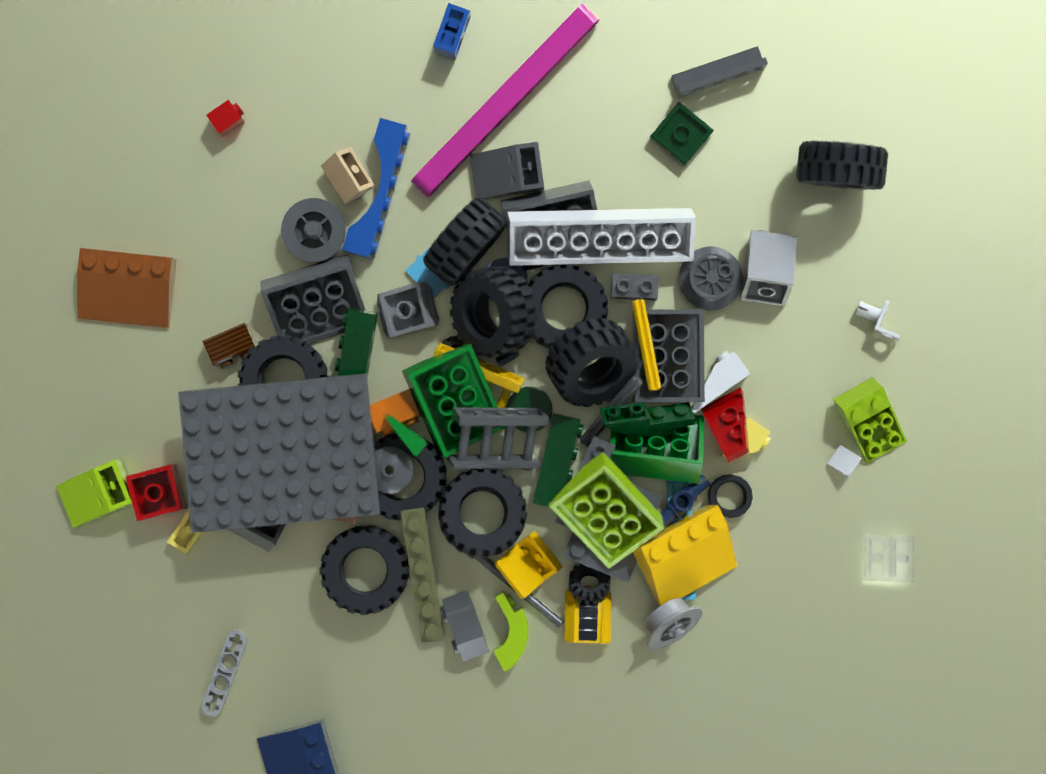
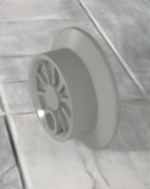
M676 598L654 610L645 621V627L651 634L647 641L648 648L651 650L661 649L682 639L701 619L703 614L701 608H688L683 599Z

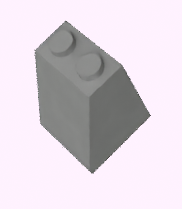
M751 230L747 243L740 300L786 306L794 285L797 236H791L786 233H769L764 230Z

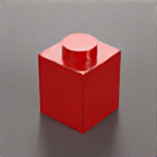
M229 99L206 115L222 137L245 122L241 117L244 115V112L237 102L233 105Z

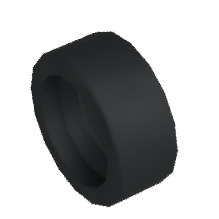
M733 474L722 475L715 479L708 491L709 504L718 505L723 517L727 518L739 517L746 513L753 499L752 489L748 482L742 477ZM730 482L740 486L744 495L741 505L732 510L724 509L717 501L718 489L721 485Z

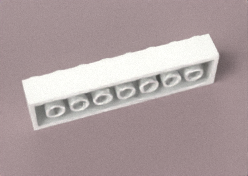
M691 208L508 212L507 257L509 265L693 261L696 217Z

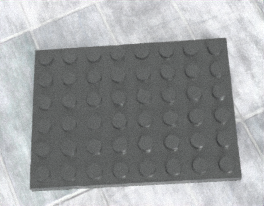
M367 374L178 392L191 533L380 514Z

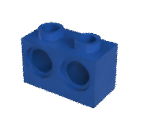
M448 3L433 45L434 52L453 59L457 58L471 18L470 10Z

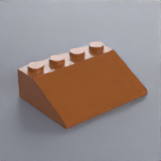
M80 248L77 269L78 319L169 328L177 260L171 257Z

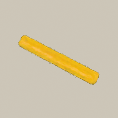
M639 299L632 302V308L648 390L654 391L661 389L645 301Z

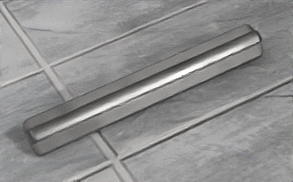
M633 375L607 407L625 405L643 384L642 379L637 375ZM601 415L596 418L580 438V442L586 447L590 446L594 436L598 437L605 429Z

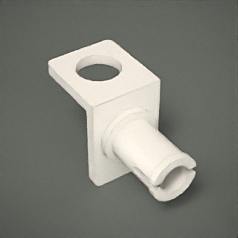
M861 301L856 315L874 321L876 325L874 332L899 341L900 335L880 327L890 302L886 301L884 307L878 309Z

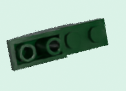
M645 402L599 408L604 428L623 434L638 436L671 435L672 428L695 425V416L689 402L650 408L646 407Z

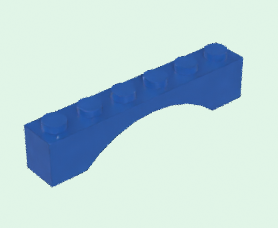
M383 118L379 120L374 137L381 161L379 189L368 211L348 228L342 248L345 253L371 260L372 255L377 253L379 242H376L378 233L382 234L385 226V220H382L384 211L388 212L392 198H388L390 190L395 189L398 176H395L397 167L401 168L404 154H401L403 145H408L410 139L407 125Z

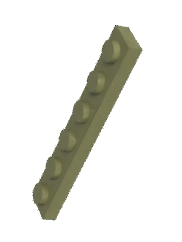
M424 508L401 511V518L421 641L425 643L445 640Z

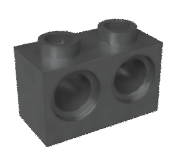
M612 274L610 299L656 301L658 299L659 275Z

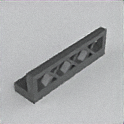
M756 46L674 74L671 78L678 98L764 70L768 62L766 57L762 58L759 47Z

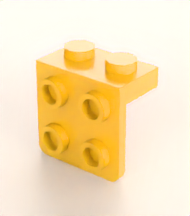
M533 531L519 541L495 562L497 569L522 599L563 568L536 531Z

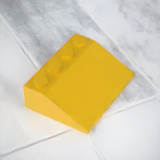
M706 505L667 526L662 532L660 531L633 551L658 607L670 600L683 598L737 567L728 525L718 505Z

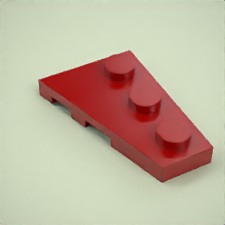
M740 387L701 408L728 463L749 453L744 392Z

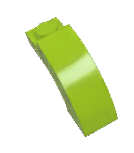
M504 591L495 595V598L508 620L509 633L506 640L496 647L493 652L503 670L507 671L515 665L525 650L528 640V620L524 608L521 607L514 611L513 607L516 604L510 594L505 595Z

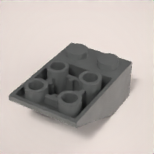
M538 142L517 144L470 155L477 198L490 199L544 191Z

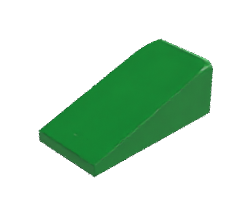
M386 413V420L414 456L417 457L426 445L425 439L389 413Z

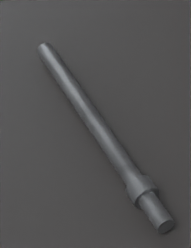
M469 556L471 559L475 558L514 591L493 561L489 558ZM531 593L523 598L556 627L560 628L564 623V620Z

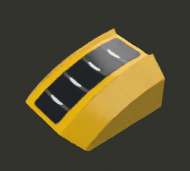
M583 586V587H585V588H595V587H597V586ZM569 590L565 591L564 641L572 643H611V592H608L607 597L604 596L602 602L598 599L595 605H593L592 601H589V605H585V600L579 603L577 602L578 597L574 599L572 592L570 593Z

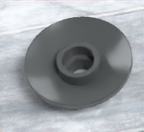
M384 447L375 452L378 490L384 493H396L406 488L413 477V463L409 455L396 447ZM389 465L394 468V472L391 475L385 472V468Z

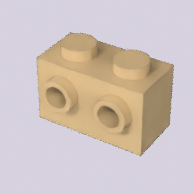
M351 147L335 152L321 165L344 204L361 198L375 186Z

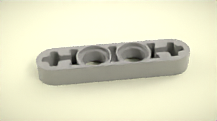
M242 630L231 631L225 639L202 702V710L207 716H217L224 709L248 642V637ZM237 634L240 635V640L243 641L235 649V651H239V655L233 651H226L227 647L232 649L234 641L231 640V637H235ZM225 656H232L235 659L233 668H226L223 665V658ZM219 677L227 681V687L224 690H219L215 687V680ZM215 694L224 695L223 698L220 696L217 698L216 705L219 706V709L216 708L210 711V706L207 705V702H212Z

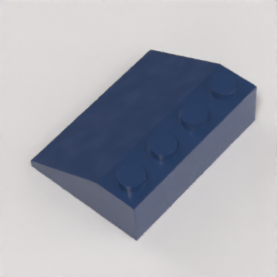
M324 719L257 738L267 774H339Z

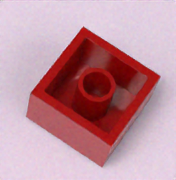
M176 464L125 476L137 521L187 509Z

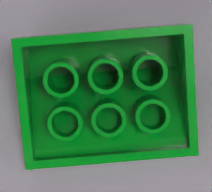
M471 344L423 360L402 370L434 446L444 458L458 452L461 426L458 425L452 416L454 407L498 408ZM473 425L471 427L468 446L482 440L484 426ZM495 426L492 434L506 428V426Z
M694 414L695 425L672 428L671 435L638 436L610 430L609 443L615 445L610 460L627 476L699 484L703 468L704 416Z

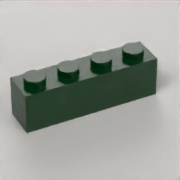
M350 308L348 313H344L342 326L346 327L345 334L340 336L338 349H342L341 358H337L335 364V371L338 372V376L367 374L368 378L378 312Z
M553 413L533 500L534 504L549 507L551 501L566 486V482L569 483L572 480L573 470L569 468L571 460L576 461L579 448L575 447L576 437L581 438L584 426L580 424V419Z

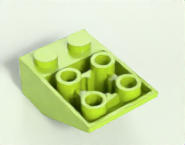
M873 377L833 399L841 419L867 464L907 442L884 387Z
M121 459L112 460L56 485L73 528L132 504L125 477L127 474Z

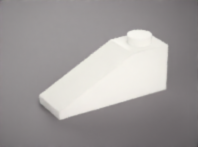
M725 351L715 358L717 363L712 366L705 380V402H693L691 406L693 414L750 374L734 351L730 354Z

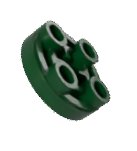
M536 387L520 388L519 393L514 392L507 403V408H542L548 415L549 421L552 416L553 408L550 398L544 391ZM527 426L516 427L520 431L527 432ZM539 426L536 429V432L543 429L545 426Z

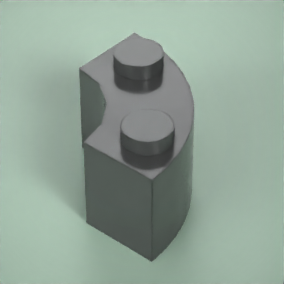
M468 590L442 599L444 609L440 611L444 622H449L455 639L451 641L455 654L460 653L462 660L466 661L488 653L489 649Z

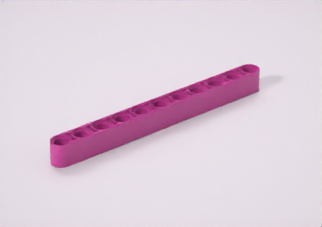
M581 4L413 177L411 182L427 198L430 197L596 26L600 19L584 4Z

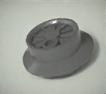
M307 198L295 203L286 212L281 225L282 239L288 251L298 259L306 262H320L332 257L341 248L346 234L345 222L340 211L332 203L319 198Z
M708 246L695 250L694 260L683 262L679 271V286L682 294L692 305L704 310H718L728 306L737 298L743 284V273L739 262L730 252L719 247Z

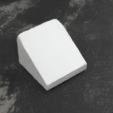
M839 445L827 464L844 476L849 477L861 460V457Z

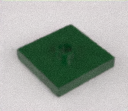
M678 102L649 138L685 166L714 130L681 102Z

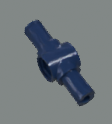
M701 474L699 484L691 483L669 499L665 509L660 513L664 528L675 518L678 519L683 513L691 509L693 503L697 501V496L710 486L708 479L701 484L706 478L704 475ZM677 497L685 500V508H680L677 505Z

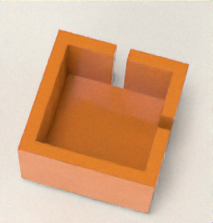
M410 389L370 405L371 420L376 433H383L385 436L396 432L386 420V413L404 423L405 426L419 422L418 417L421 416Z

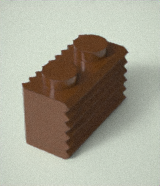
M242 323L203 340L212 365L214 367L220 366L221 369L234 364L232 360L236 358H246L249 354L247 351L251 347L257 346L247 323Z

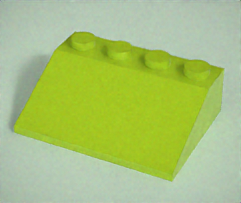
M604 452L584 465L549 504V507L608 568L614 566L664 529L662 515Z

